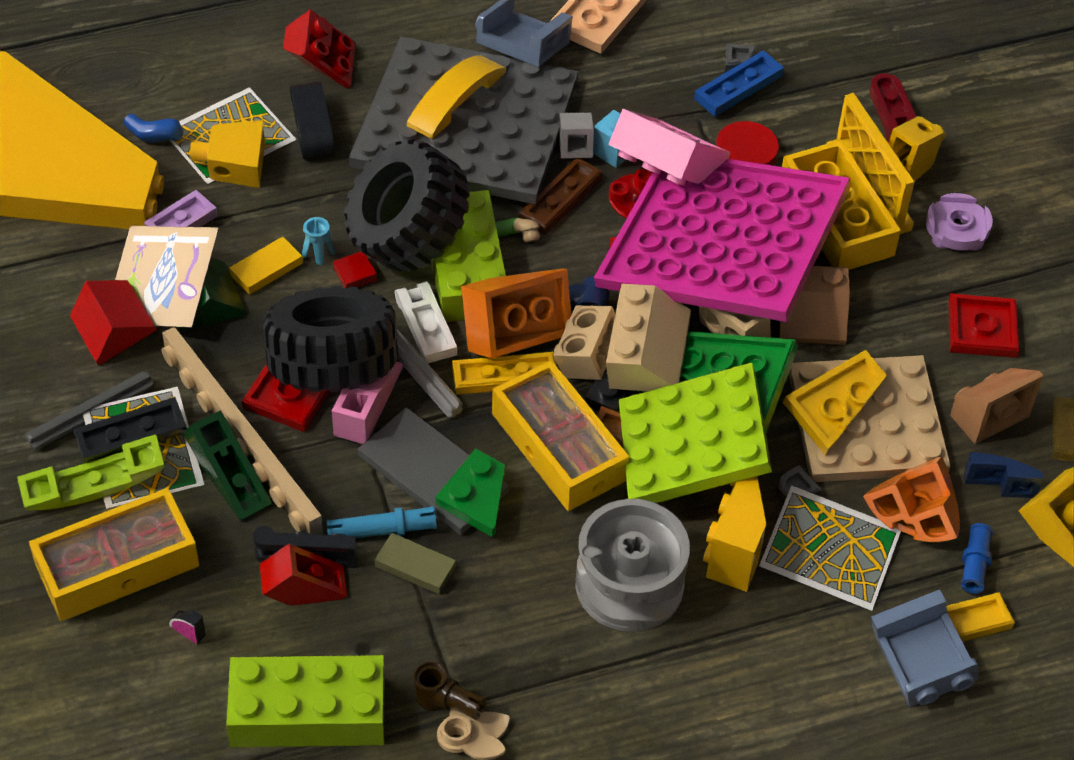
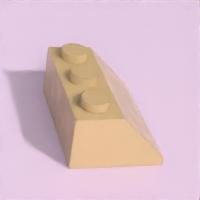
M621 284L606 360L609 389L651 391L680 383L691 310L680 302H674L664 291L654 285Z

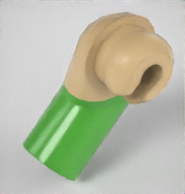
M511 218L495 222L498 238L518 233L523 234L522 238L526 243L537 241L540 238V233L538 232L540 227L536 221Z

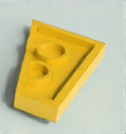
M864 350L788 394L783 404L823 454L826 455L882 385L887 375L871 355Z

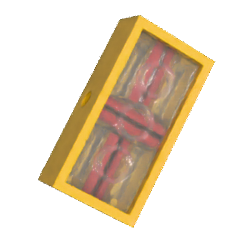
M552 360L492 389L493 416L568 512L627 481L625 464L629 462V455Z
M169 488L162 489L29 541L35 566L60 622L199 567L196 543Z

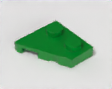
M475 448L435 496V505L493 537L496 532L505 464Z

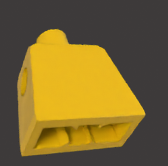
M919 116L892 130L888 144L914 182L934 164L941 142L945 138V132L941 126L932 124Z
M263 120L213 125L209 142H191L190 160L207 162L209 178L212 180L260 188L266 142Z

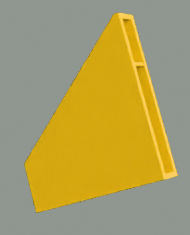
M0 51V216L119 229H130V226H145L144 222L156 215L157 194L161 195L164 189V176L159 175L157 161L10 54Z

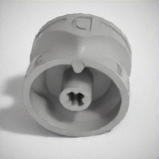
M642 499L617 500L595 510L587 518L579 535L578 550L580 555L577 559L575 588L582 607L599 623L620 631L637 632L659 626L676 612L682 601L690 555V542L687 531L672 512L654 502Z

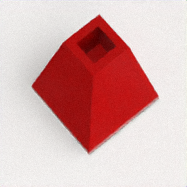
M311 9L286 27L284 50L308 67L346 89L351 86L355 41Z

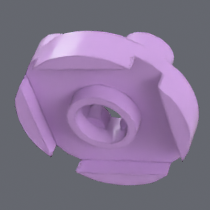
M950 193L941 196L939 202L935 204L933 202L930 205L926 218V228L932 236V243L942 249L950 248L973 251L981 249L989 237L993 223L990 210L986 206L983 209L980 205L976 204V198L967 194ZM961 219L964 225L956 224L954 220Z

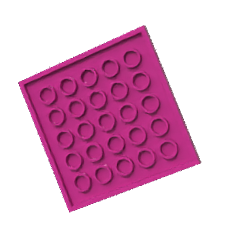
M727 159L699 184L686 181L683 186L666 179L668 173L661 170L660 174L653 172L595 274V286L620 291L621 284L654 285L664 291L674 302L787 322L850 190V178Z

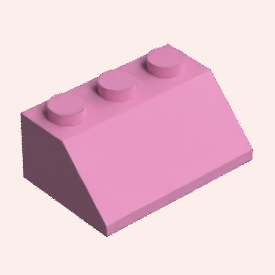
M622 109L608 144L620 150L618 156L632 162L640 159L644 161L643 168L658 174L663 170L668 173L666 179L683 186L686 181L697 184L702 182L724 163L731 153L662 120Z

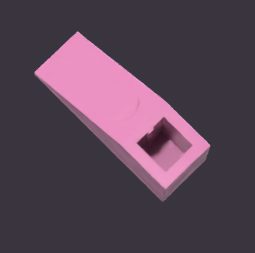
M396 362L386 376L377 378L374 383L369 385L362 384L359 385V388L351 390L349 388L342 389L332 409L334 436L364 444L370 438L401 373L403 363Z

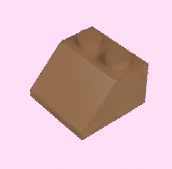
M812 267L787 322L778 321L779 338L795 339L799 343L846 345L850 297L848 268Z
M1009 368L999 374L993 373L985 378L983 382L973 387L967 386L961 389L954 397L950 416L972 442L977 444L1030 417L1043 374L1036 370Z

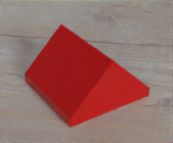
M128 280L85 281L70 314L98 366L157 330Z

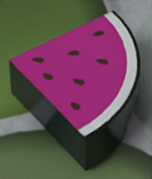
M179 610L169 620L171 628L197 645L206 636L203 616L193 610H188L186 614L183 610Z

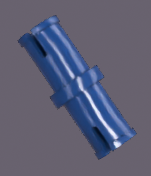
M976 523L970 527L968 548L964 550L962 556L965 567L961 588L967 593L978 594L984 591L986 569L991 565L992 555L989 550L993 529L987 524Z

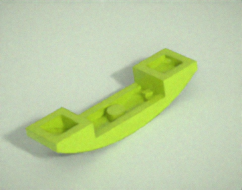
M157 435L122 444L123 452L55 472L51 466L18 476L24 508L26 511L77 505L115 494L145 481L166 468Z

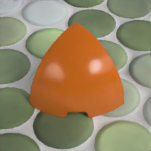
M942 456L886 480L863 496L869 508L882 523L890 529L896 528L912 535L914 540L942 542L956 539L959 535L960 518L952 481Z

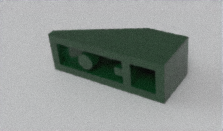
M221 410L187 428L183 435L195 457L240 521L272 504Z

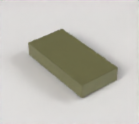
M394 533L390 534L374 560L375 567L439 595L456 568V560Z

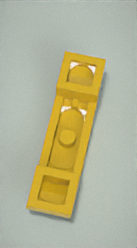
M482 55L472 56L459 62L428 90L407 120V126L433 139L451 123V113L479 87L484 86L488 89L506 73V67Z

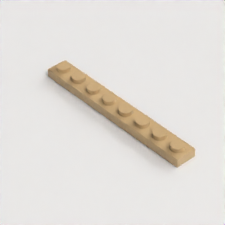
M173 327L163 332L165 347L161 350L166 362L171 367L174 365L177 367L183 384L187 389L193 388L197 393V400L205 412L210 411L214 414L220 410L222 411L260 482H265L270 488V495L274 503L279 508L284 506L287 510L289 520L297 532L303 531L309 534L323 535L321 514L177 329Z

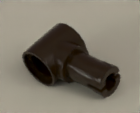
M424 662L415 669L413 680L416 700L419 706L430 711L450 707L474 720L480 718V713H483L487 704L486 697L460 687L458 681L447 677L445 667L438 662ZM429 685H437L435 687H426Z

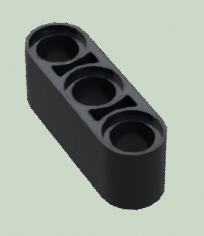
M313 82L290 85L291 102L302 158L334 155V141L322 83Z

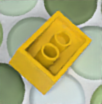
M1074 467L1061 473L1018 511L1038 538L1074 567Z

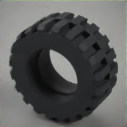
M415 139L391 143L388 149L382 148L376 153V157L373 160H368L363 166L365 168L360 175L358 174L353 181L355 185L353 190H349L347 196L349 203L348 206H345L344 216L347 220L344 223L350 242L360 252L392 271L409 272L418 270V267L423 268L430 265L433 258L438 259L445 253L444 249L447 245H452L456 239L454 237L458 229H462L465 222L463 216L464 213H468L469 203L467 198L470 197L467 177L460 166L428 143Z
M332 286V288L324 289L323 287L313 288L311 291L302 290L296 292L293 296L287 295L281 298L279 303L275 302L263 319L268 369L281 383L286 386L291 384L295 389L303 390L306 388L312 392H321V390L336 392L345 388H349V390L359 388V385H369L374 383L377 378L386 376L397 361L398 345L395 310L385 297L376 295L374 291H362L357 287L342 288L341 286Z

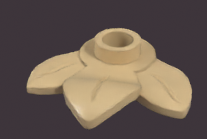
M451 708L450 716L438 727L437 741L448 752H465L470 757L478 760L495 759L505 753V747L499 739L505 734L510 717L502 713L483 712L480 713L478 720H474ZM453 735H460L461 737H451V736H453Z

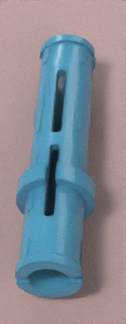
M434 506L402 511V508L399 507L394 508L395 512L336 520L329 519L326 520L328 535L340 533L346 536H355L357 539L391 533L405 536V532L437 529Z

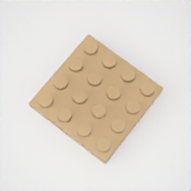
M923 355L873 358L887 376L882 385L826 455L823 454L799 424L809 476L814 482L892 478L940 456L943 457L949 472L950 462ZM847 360L792 363L789 371L792 392Z

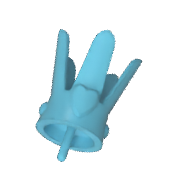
M312 217L303 225L305 240L302 257L306 258L309 246L312 243L315 261L318 265H322L324 262V242H326L331 254H336L331 241L330 226L326 219Z

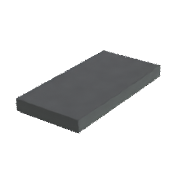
M407 407L358 448V456L424 508L434 506L435 516L460 536L471 527L470 524L435 505V496L470 455ZM504 481L501 499L509 493V485Z

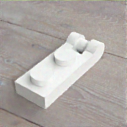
M419 283L417 288L407 290L405 287L395 290L398 307L404 314L423 359L427 363L456 356L457 345L429 283Z

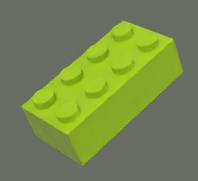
M489 190L470 192V197L467 198L469 203L468 213H464L463 220L465 222L462 229H458L454 236L456 238L451 246L447 245L444 249L445 253L438 259L433 258L431 260L438 303L446 322L465 320L461 286L488 278L506 276Z
M384 655L230 657L226 723L230 748L384 745Z

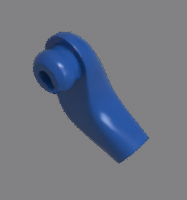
M131 113L124 119V126L141 141L148 144L169 139L177 141L184 133L180 122L172 118L144 121Z

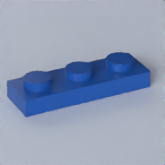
M763 50L695 90L694 100L716 117L781 78L784 67Z

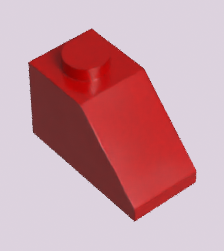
M286 545L260 563L263 596L290 606L343 600L347 597L343 565L294 545Z

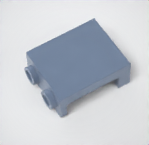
M500 0L481 13L475 23L477 30L476 43L539 67L570 43L573 16L562 12L549 23H545L516 12L514 9L515 0Z
M940 589L871 616L873 634L909 707L917 704H930L944 693L952 690L963 691L979 680L978 664L975 658H970L947 613L946 600Z

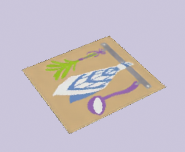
M130 226L115 280L129 281L155 326L192 327L218 228Z

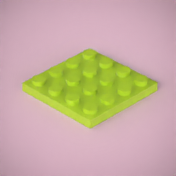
M753 363L619 399L623 449L629 455V462L625 464L628 499H642L658 503L772 472L757 376Z

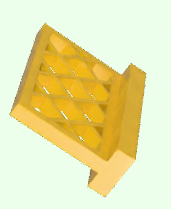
M854 93L845 95L837 139L826 144L842 140L900 228V234L912 231L914 222L907 211L914 180Z

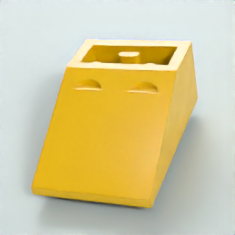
M757 476L730 483V486H732L730 494H724L718 514H721L718 522L713 521L706 538L708 546L703 557V562L708 563L706 578L745 592L748 591L759 563L766 528V519Z

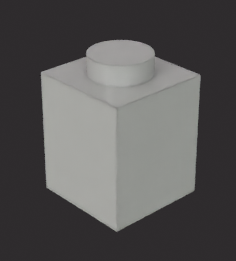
M560 113L559 145L561 158H593L594 127L591 113Z

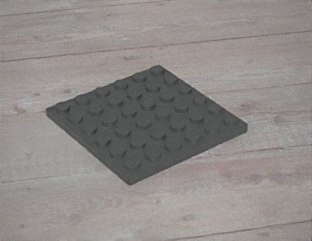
M400 36L350 153L349 167L364 170L363 166L367 161L373 160L376 157V153L382 148L388 149L389 144L397 141L402 142V140L407 139L421 140L460 166L467 177L469 191L489 190L492 196L536 204L559 137L560 113H567L578 81V71L545 64L537 67L519 59ZM482 55L506 67V73L488 89L484 86L479 87L451 113V123L433 139L407 126V120L428 90L459 62L472 56Z

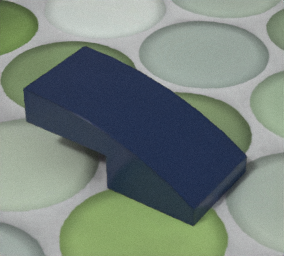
M970 452L964 470L965 484L1000 485L1001 497L1033 498L1038 494L1044 479L1043 472L1010 458L985 453Z

